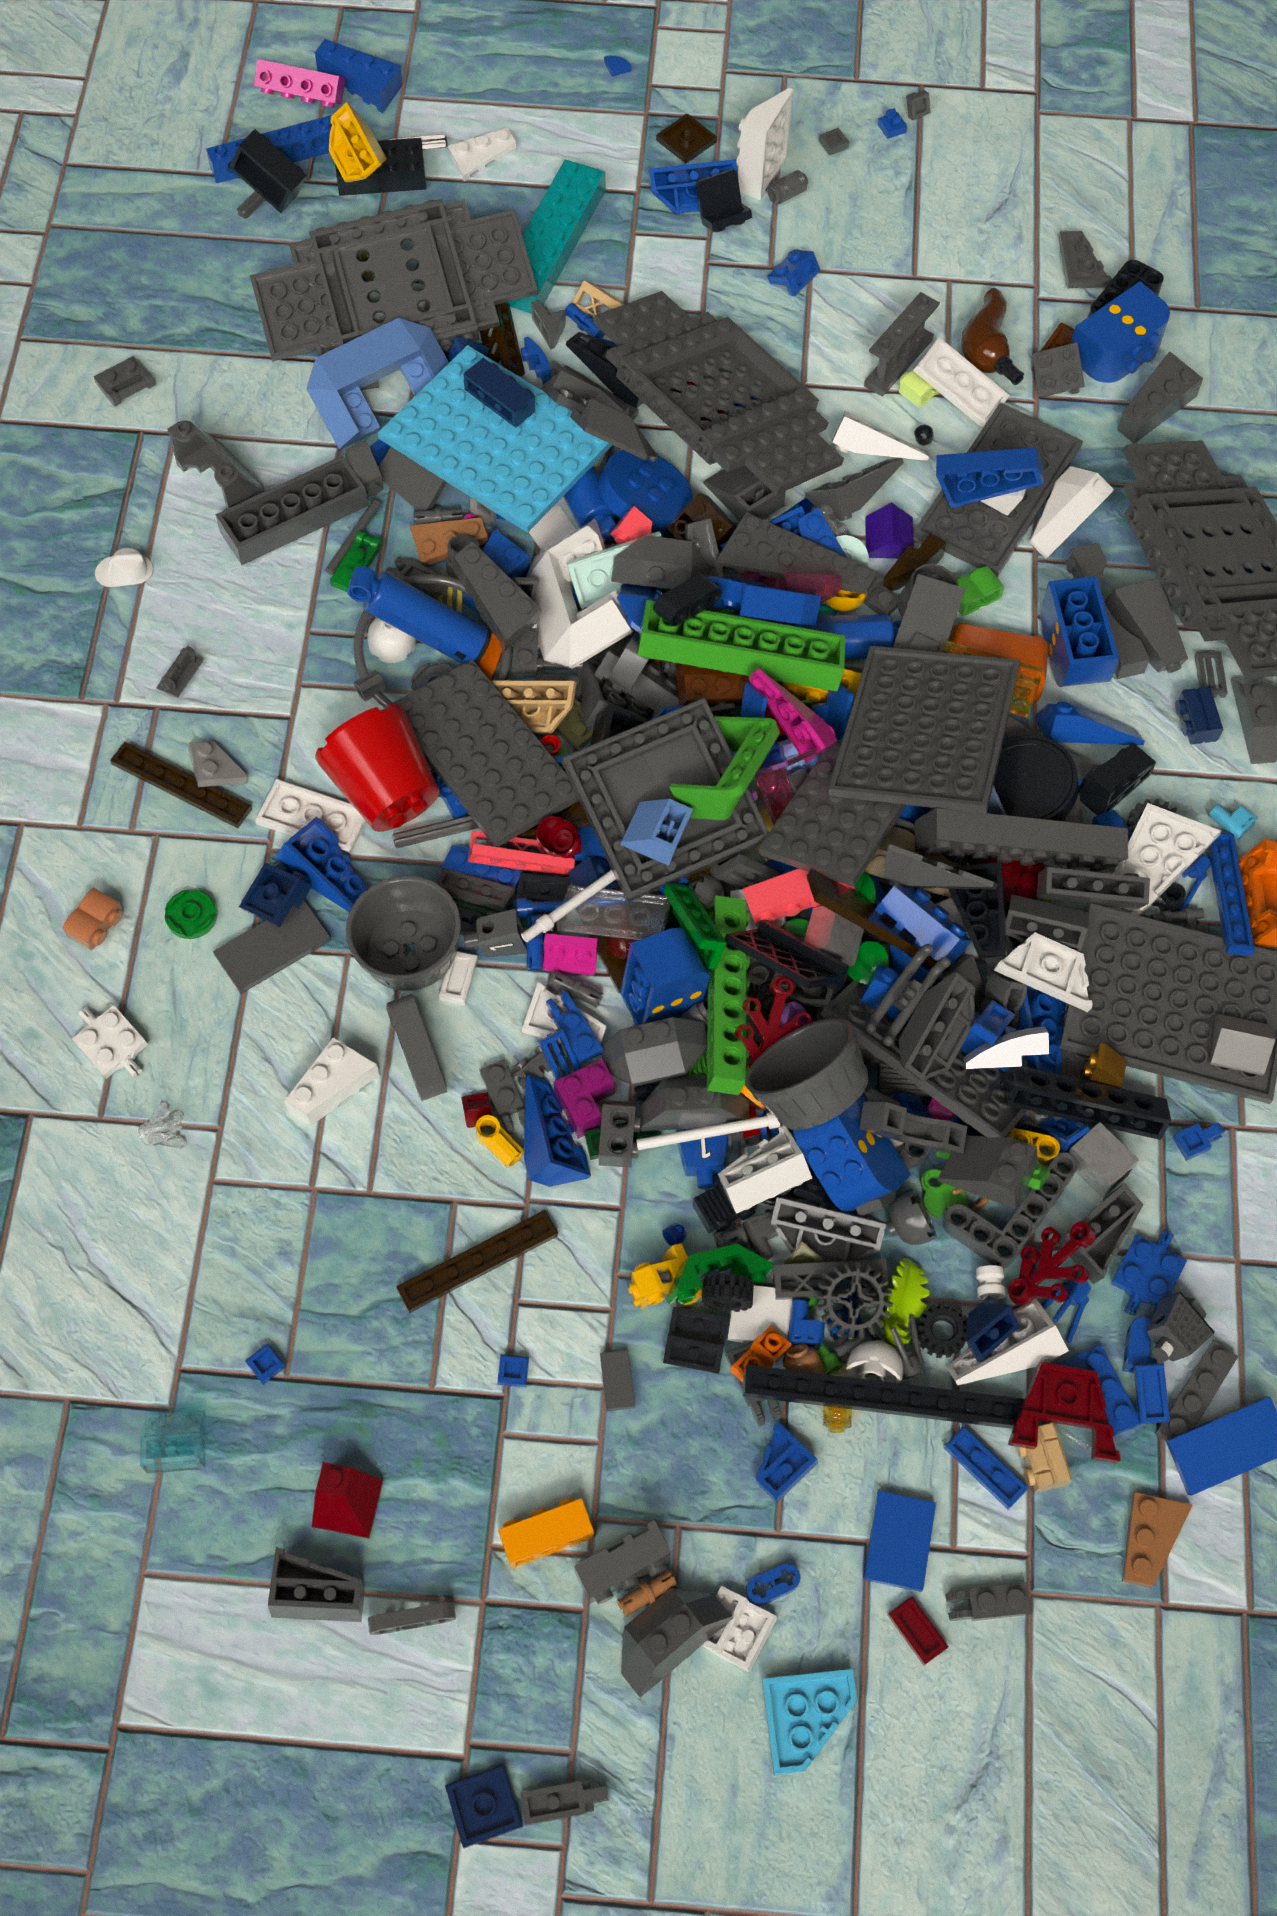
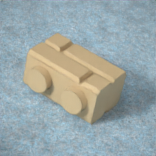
M1054 1423L1038 1427V1443L1035 1449L1016 1447L1019 1458L1024 1457L1027 1466L1024 1469L1026 1483L1028 1486L1033 1485L1035 1493L1064 1487L1072 1481Z

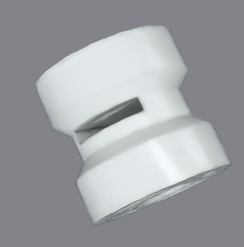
M996 1265L978 1267L976 1269V1279L980 1284L977 1288L978 1299L985 1300L988 1296L997 1300L1005 1298V1287L1001 1284L1004 1279V1268Z

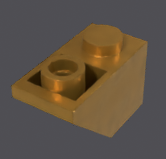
M1100 1043L1096 1052L1091 1051L1089 1062H1086L1084 1065L1082 1077L1086 1078V1081L1122 1088L1127 1060L1107 1044Z

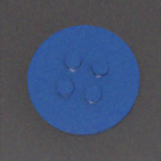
M624 450L614 453L608 459L599 476L598 485L604 502L620 519L635 506L652 521L651 532H670L667 527L693 500L692 490L686 478L675 466L658 456L657 462H653L650 459L649 461L643 460Z

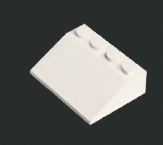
M792 88L784 90L751 109L746 118L743 117L739 124L741 136L737 145L740 153L736 163L739 165L737 172L740 193L761 200L787 158L793 99Z

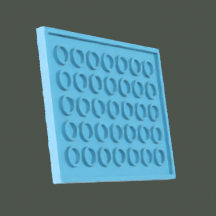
M468 345L378 432V439L527 533L612 446V444L585 432L570 418L572 410L555 403L547 393ZM482 358L496 364L502 372L512 376L518 384L525 389H529L534 394L535 412L518 427L512 426L465 390L463 374Z

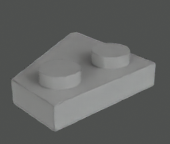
M214 741L189 743L188 751L198 787L246 784L247 774Z

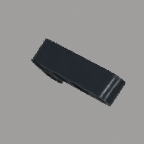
M1138 260L1127 261L1093 302L1088 317L1139 281L1159 296L1164 280L1163 274Z

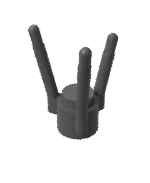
M914 1315L909 1316L915 1356L912 1351L906 1353L896 1328H890L903 1362L902 1380L924 1372L921 1365L925 1364L921 1355ZM876 1333L871 1335L874 1341L881 1340Z

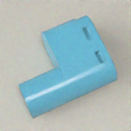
M1218 804L1208 815L1230 834H1234V837L1238 840L1258 819L1257 816L1243 805L1231 815Z

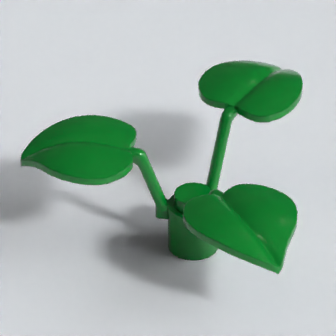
M863 872L854 886V893L875 904L876 889L874 882L867 873ZM793 919L784 923L781 928L805 940L809 921ZM867 941L862 944L860 942L855 965L848 968L847 974L853 980L866 985L878 964L889 968L887 951L877 942Z

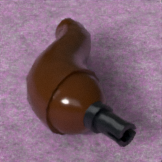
M991 288L984 296L983 307L966 324L962 332L961 348L965 358L981 372H997L999 375H1004L1013 385H1018L1024 379V373L1013 365V361L1009 358L1008 340L1001 329V324L1006 314L1007 301L1001 291L997 288Z

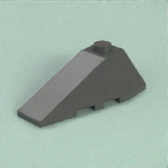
M891 844L888 846L883 877L890 880L889 885L905 887L906 885L912 888L997 889L998 884L962 870H956L938 861H931L922 855Z

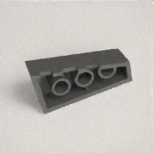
M1169 351L1123 411L1118 431L1135 444L1196 398L1203 378Z
M624 650L608 651L594 675L600 680H603V678L608 679ZM647 662L630 692L616 683L612 685V688L619 693L623 691L626 694L632 695L634 697L632 702L639 707L651 708L653 710L652 716H655L664 707L679 706L677 681L666 677L662 673V669L653 663Z

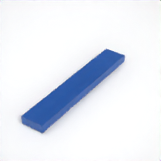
M1221 833L1208 847L1226 953L1252 956L1255 947L1234 834Z

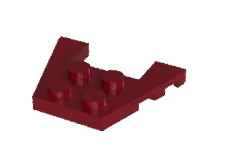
M1041 1362L1035 1371L1010 1435L1008 1445L1035 1449L1038 1443V1420L1091 1429V1460L1114 1464L1120 1462L1119 1450L1116 1451L1113 1436L1115 1435L1112 1425L1108 1423L1105 1412L1107 1406L1097 1372Z

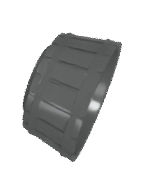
M397 876L388 878L386 881H380L371 886L368 891L366 890L362 893L349 912L346 923L348 947L358 964L380 984L400 991H413L428 987L441 979L455 960L461 932L460 914L456 903L444 888H440V885L422 877ZM405 944H416L414 947L416 953L404 954L405 948L403 946Z
M829 1018L804 1025L769 1046L751 1065L746 1074L745 1085L753 1097L761 1102L780 1124L788 1129L803 1130L821 1125L840 1115L844 1110L853 1105L867 1087L868 1070L864 1064L858 1039L851 1023L841 1018Z

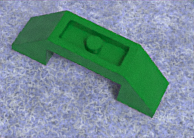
M737 1243L689 1255L677 1271L666 1298L667 1303L679 1302L680 1304H686L696 1298L695 1294L703 1286L699 1277L715 1269L721 1272L732 1268L735 1276L742 1275L744 1278H750L754 1285H757L766 1280V1275L773 1268L772 1262Z

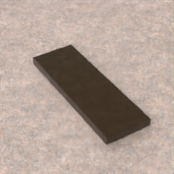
M812 868L806 875L815 902L913 957L921 948L914 943L916 938L904 928L900 931L895 927L897 921L886 913L880 915L876 912L877 905ZM929 955L923 963L933 968L937 961Z

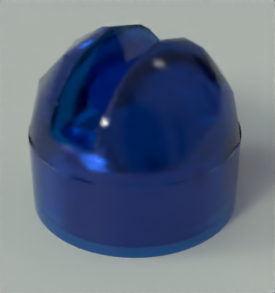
M673 1223L662 1230V1235L670 1246L683 1243L687 1233L684 1231V1226L679 1223Z

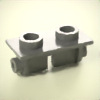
M189 646L182 648L180 654L167 673L161 678L156 688L178 698L202 664L203 659L194 656L195 650Z
M549 1043L547 1044L556 1065H558L557 1057ZM540 1046L534 1049L536 1055L530 1060L525 1057L514 1066L516 1071L511 1074V1077L518 1075L520 1077L518 1083L523 1089H525L526 1077L528 1075L539 1079L545 1076L538 1068L541 1065L547 1073L551 1071Z

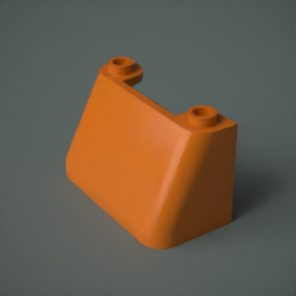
M967 623L953 626L947 653L1020 660L1017 691H1022L1023 688L1027 692L1028 700L1039 701L1047 673L1048 642L1040 636H1029L978 627Z
M1266 838L1239 859V866L1254 946L1277 948V842Z

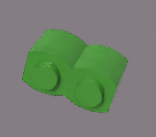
M989 566L975 568L968 576L956 577L958 586L965 588L958 612L962 616L969 615L982 606H987L1002 597L1004 585Z

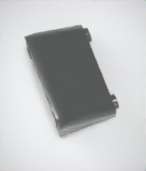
M180 421L167 429L177 466L183 472L187 471L189 467L197 468L199 473L211 468L215 472L214 477L217 484L222 488L226 509L265 492L264 487L221 442L192 422Z

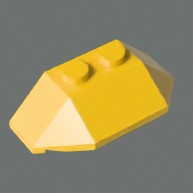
M348 102L331 116L332 127L329 137V152L339 172L347 183L366 179L387 160L372 130Z

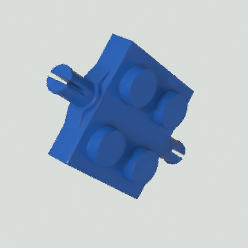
M1167 1230L1162 1231L1157 1243L1136 1234L1111 1283L1124 1290L1130 1296L1124 1308V1311L1128 1314L1132 1304L1134 1305L1129 1315L1134 1316L1141 1302L1157 1307L1161 1298L1171 1295L1187 1262L1186 1259L1172 1253L1168 1249L1174 1235L1170 1232L1165 1241L1164 1239L1168 1233Z

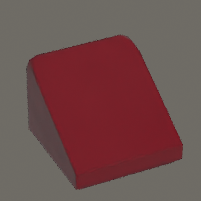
M488 1092L461 1097L467 1128L476 1127L477 1121L482 1116H492Z

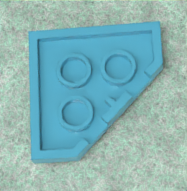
M853 1669L762 1679L774 1776L804 1773L857 1701Z

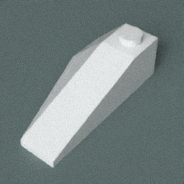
M844 411L832 439V443L836 444L835 448L844 453H848L849 450L854 453L926 461L929 458V453L904 440H895V437L885 430H874L871 423Z
M1070 466L1054 482L1053 490L1046 501L1043 514L1038 520L1029 541L1045 559L1114 491L1098 473Z

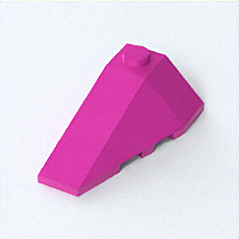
M760 668L748 678L753 686L768 697L767 707L805 763L838 741L830 725L826 724L820 716Z

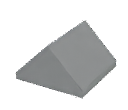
M1216 1014L1210 1064L1263 1076L1276 1040L1271 1026Z

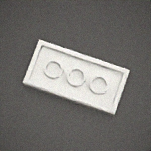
M938 337L913 370L982 428L999 403L1004 404L1010 396L940 337Z
M279 779L275 780L256 818V824L293 836L317 816L335 833L343 854L349 856L366 821L351 803Z

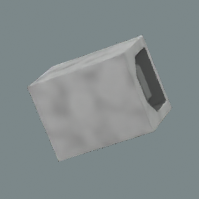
M820 906L812 910L804 941L835 958H840L842 962L850 967L855 965L864 929L826 907Z
M1101 1122L1071 1147L1069 1154H1072L1078 1162L1076 1173L1102 1198L1106 1197L1127 1178L1139 1161Z

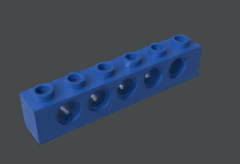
M332 115L262 134L277 149L283 151L286 157L293 163L330 153L329 137L332 127ZM244 139L206 148L210 169L216 184L239 178L229 167L239 144Z

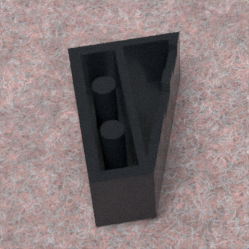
M1134 743L1126 749L1122 748L1113 758L1088 774L1086 781L1080 788L1082 789L1080 801L1096 815L1110 812L1152 774L1156 761Z

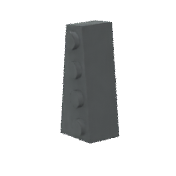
M471 541L454 556L453 570L467 593L473 598L478 611L489 624L488 627L493 635H496L501 648L505 652L539 622L542 609L474 542Z

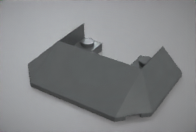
M563 370L543 385L542 390L555 403L572 410L570 418L585 432L643 460L649 461L650 459L653 462H657L659 459L633 419L601 389Z

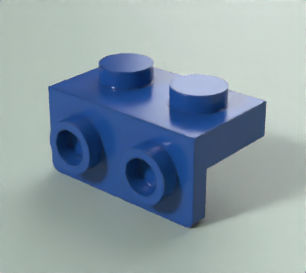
M796 249L789 252L787 257L777 264L767 277L770 284L786 285L790 295L795 296L820 272V267L813 251Z

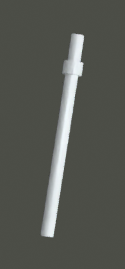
M613 871L607 872L550 914H544L538 918L536 924L521 934L523 940L529 942L541 932L546 933L554 927L555 922L616 880Z
M768 1112L766 1116L636 1139L638 1150L763 1127H769V1129L779 1128L780 1123L771 1112Z

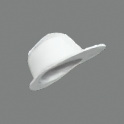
M128 547L121 548L113 556L105 558L98 564L95 570V577L105 587L136 585L147 581L151 577L153 566L152 562L138 550Z

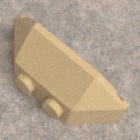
M491 681L532 733L552 734L573 707L576 689L575 681Z

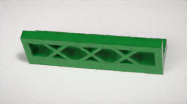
M666 883L663 892L673 907V914L681 927L687 932L691 942L695 944L707 968L716 970L727 942L690 886Z

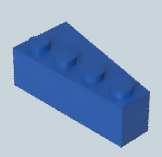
M324 39L315 52L317 72L345 77L344 87H346L347 92L352 95H359L362 97L363 102L368 105H375L381 113H384L402 87L401 67L398 64Z

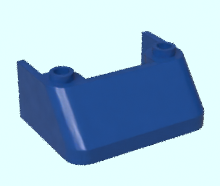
M745 682L740 717L765 718L768 697L750 682ZM842 684L839 685L837 692L828 690L826 703H818L810 708L826 724L833 728L838 741L845 734L854 696ZM781 734L777 737L760 769L783 768L779 742L789 739L786 734Z

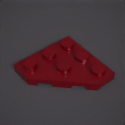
M988 858L986 861H978L979 864L997 863L996 859ZM1020 861L1002 863L1005 876L1006 909L1008 908L1011 894L1035 900L1038 873L1044 869L1043 864L1036 863L1035 865L1024 866L1020 865Z

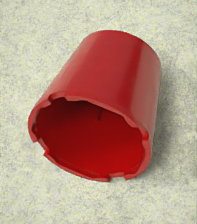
M389 704L386 707L387 709L380 711L377 707H374L349 719L325 738L327 744L324 748H318L315 754V759L322 770L376 832L389 831L415 819L426 811L439 796L438 786L405 709L398 704Z

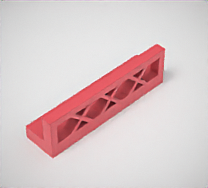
M471 831L468 862L569 877L568 872L574 868L575 859L550 856L541 849L537 840L515 837L506 842L516 849L512 850L494 847L483 832ZM476 839L486 840L490 846L476 844ZM533 847L537 848L541 854L525 852V850Z

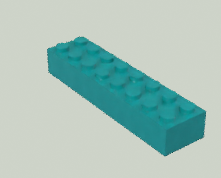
M564 160L522 235L538 289V295L506 302L510 307L531 313V302L540 300L542 305L545 304L606 191L605 171Z

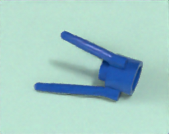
M1203 853L1182 873L1183 878L1188 876L1197 879L1179 911L1188 907L1201 882L1207 877L1205 871L1211 866V862Z
M1070 1279L1068 1283L1063 1282L1061 1284L1067 1288L1068 1297L1052 1319L1053 1322H1058L1069 1305L1076 1306L1079 1304L1066 1339L1067 1343L1072 1342L1083 1310L1090 1300L1087 1295L1091 1290V1286L1087 1281L1083 1284H1078ZM1061 1290L1057 1291L1056 1296L1061 1293ZM1048 1298L1041 1306L1045 1310L1054 1300Z

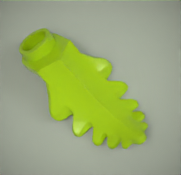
M901 1258V1261H899V1265L896 1268L899 1276L892 1275L894 1289H887L892 1291V1295L884 1296L885 1301L893 1302L892 1307H886V1312L890 1313V1317H883L881 1320L884 1323V1338L894 1346H896L890 1328H896L903 1346L908 1344L911 1340L908 1329L910 1324L909 1316L914 1315L915 1319L922 1316L925 1309H927V1305L921 1299L930 1295V1291L921 1286L928 1283V1278L922 1277L924 1271L919 1269L918 1264L913 1263L909 1258Z

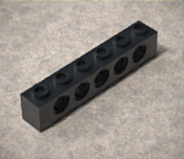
M1024 1066L1011 1067L1003 1083L1005 1104L1011 1107L1091 1125H1097L1101 1122L1109 1129L1158 1140L1162 1139L1171 1122L1167 1099Z

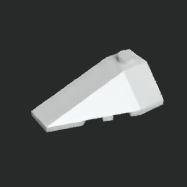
M1036 1298L1013 1311L1020 1328L981 1362L976 1361L972 1351L968 1348L947 1366L957 1385L1037 1367L1041 1362L1048 1363L1056 1360L1062 1354L1069 1351L1056 1325Z

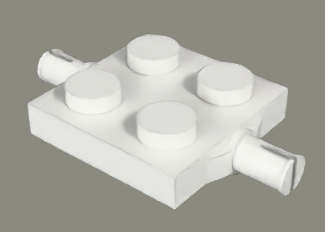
M115 1005L97 1017L94 1016L88 1007L83 1008L89 1017L82 1010L79 1012V1016L84 1019L87 1025L72 1038L75 1044L106 1079L117 1070L126 1068L133 1078L138 1077L132 1068L139 1074L142 1073V1069L134 1062V1059L148 1043Z

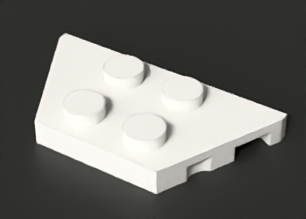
M1036 932L1014 949L1006 958L1001 960L994 968L996 972L1086 1012L1093 1006L1092 1000L1088 998L1087 987L1089 986V981L1085 973L1084 954Z

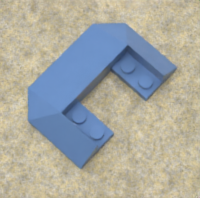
M398 317L317 357L306 389L338 449L341 450L381 430L378 421L360 390L361 388L401 370L412 393L416 396L449 362L430 327Z

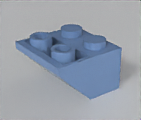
M671 799L640 802L620 845L669 866L688 825L693 809Z

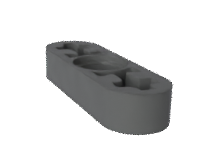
M438 1603L371 1616L368 1618L369 1634L381 1635L453 1621L456 1619L454 1603Z

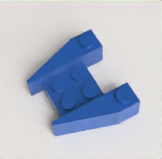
M706 576L722 589V595L717 603L712 606L713 608L735 610V614L741 616L788 622L790 626L805 628V625L816 626L821 596L785 590L747 579Z

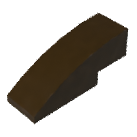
M930 533L918 549L909 545L885 575L883 586L891 592L898 590L906 585L916 568L923 564H937L944 556L946 542Z

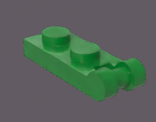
M360 530L355 542L331 577V586L347 592L354 569L361 566L370 567L382 548L383 539L376 536L372 538L368 536V533ZM367 545L369 546V549L365 550L363 549V547Z

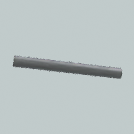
M374 499L328 564L325 569L328 574L333 575L355 542L358 532L360 530L364 531L381 506L378 500Z

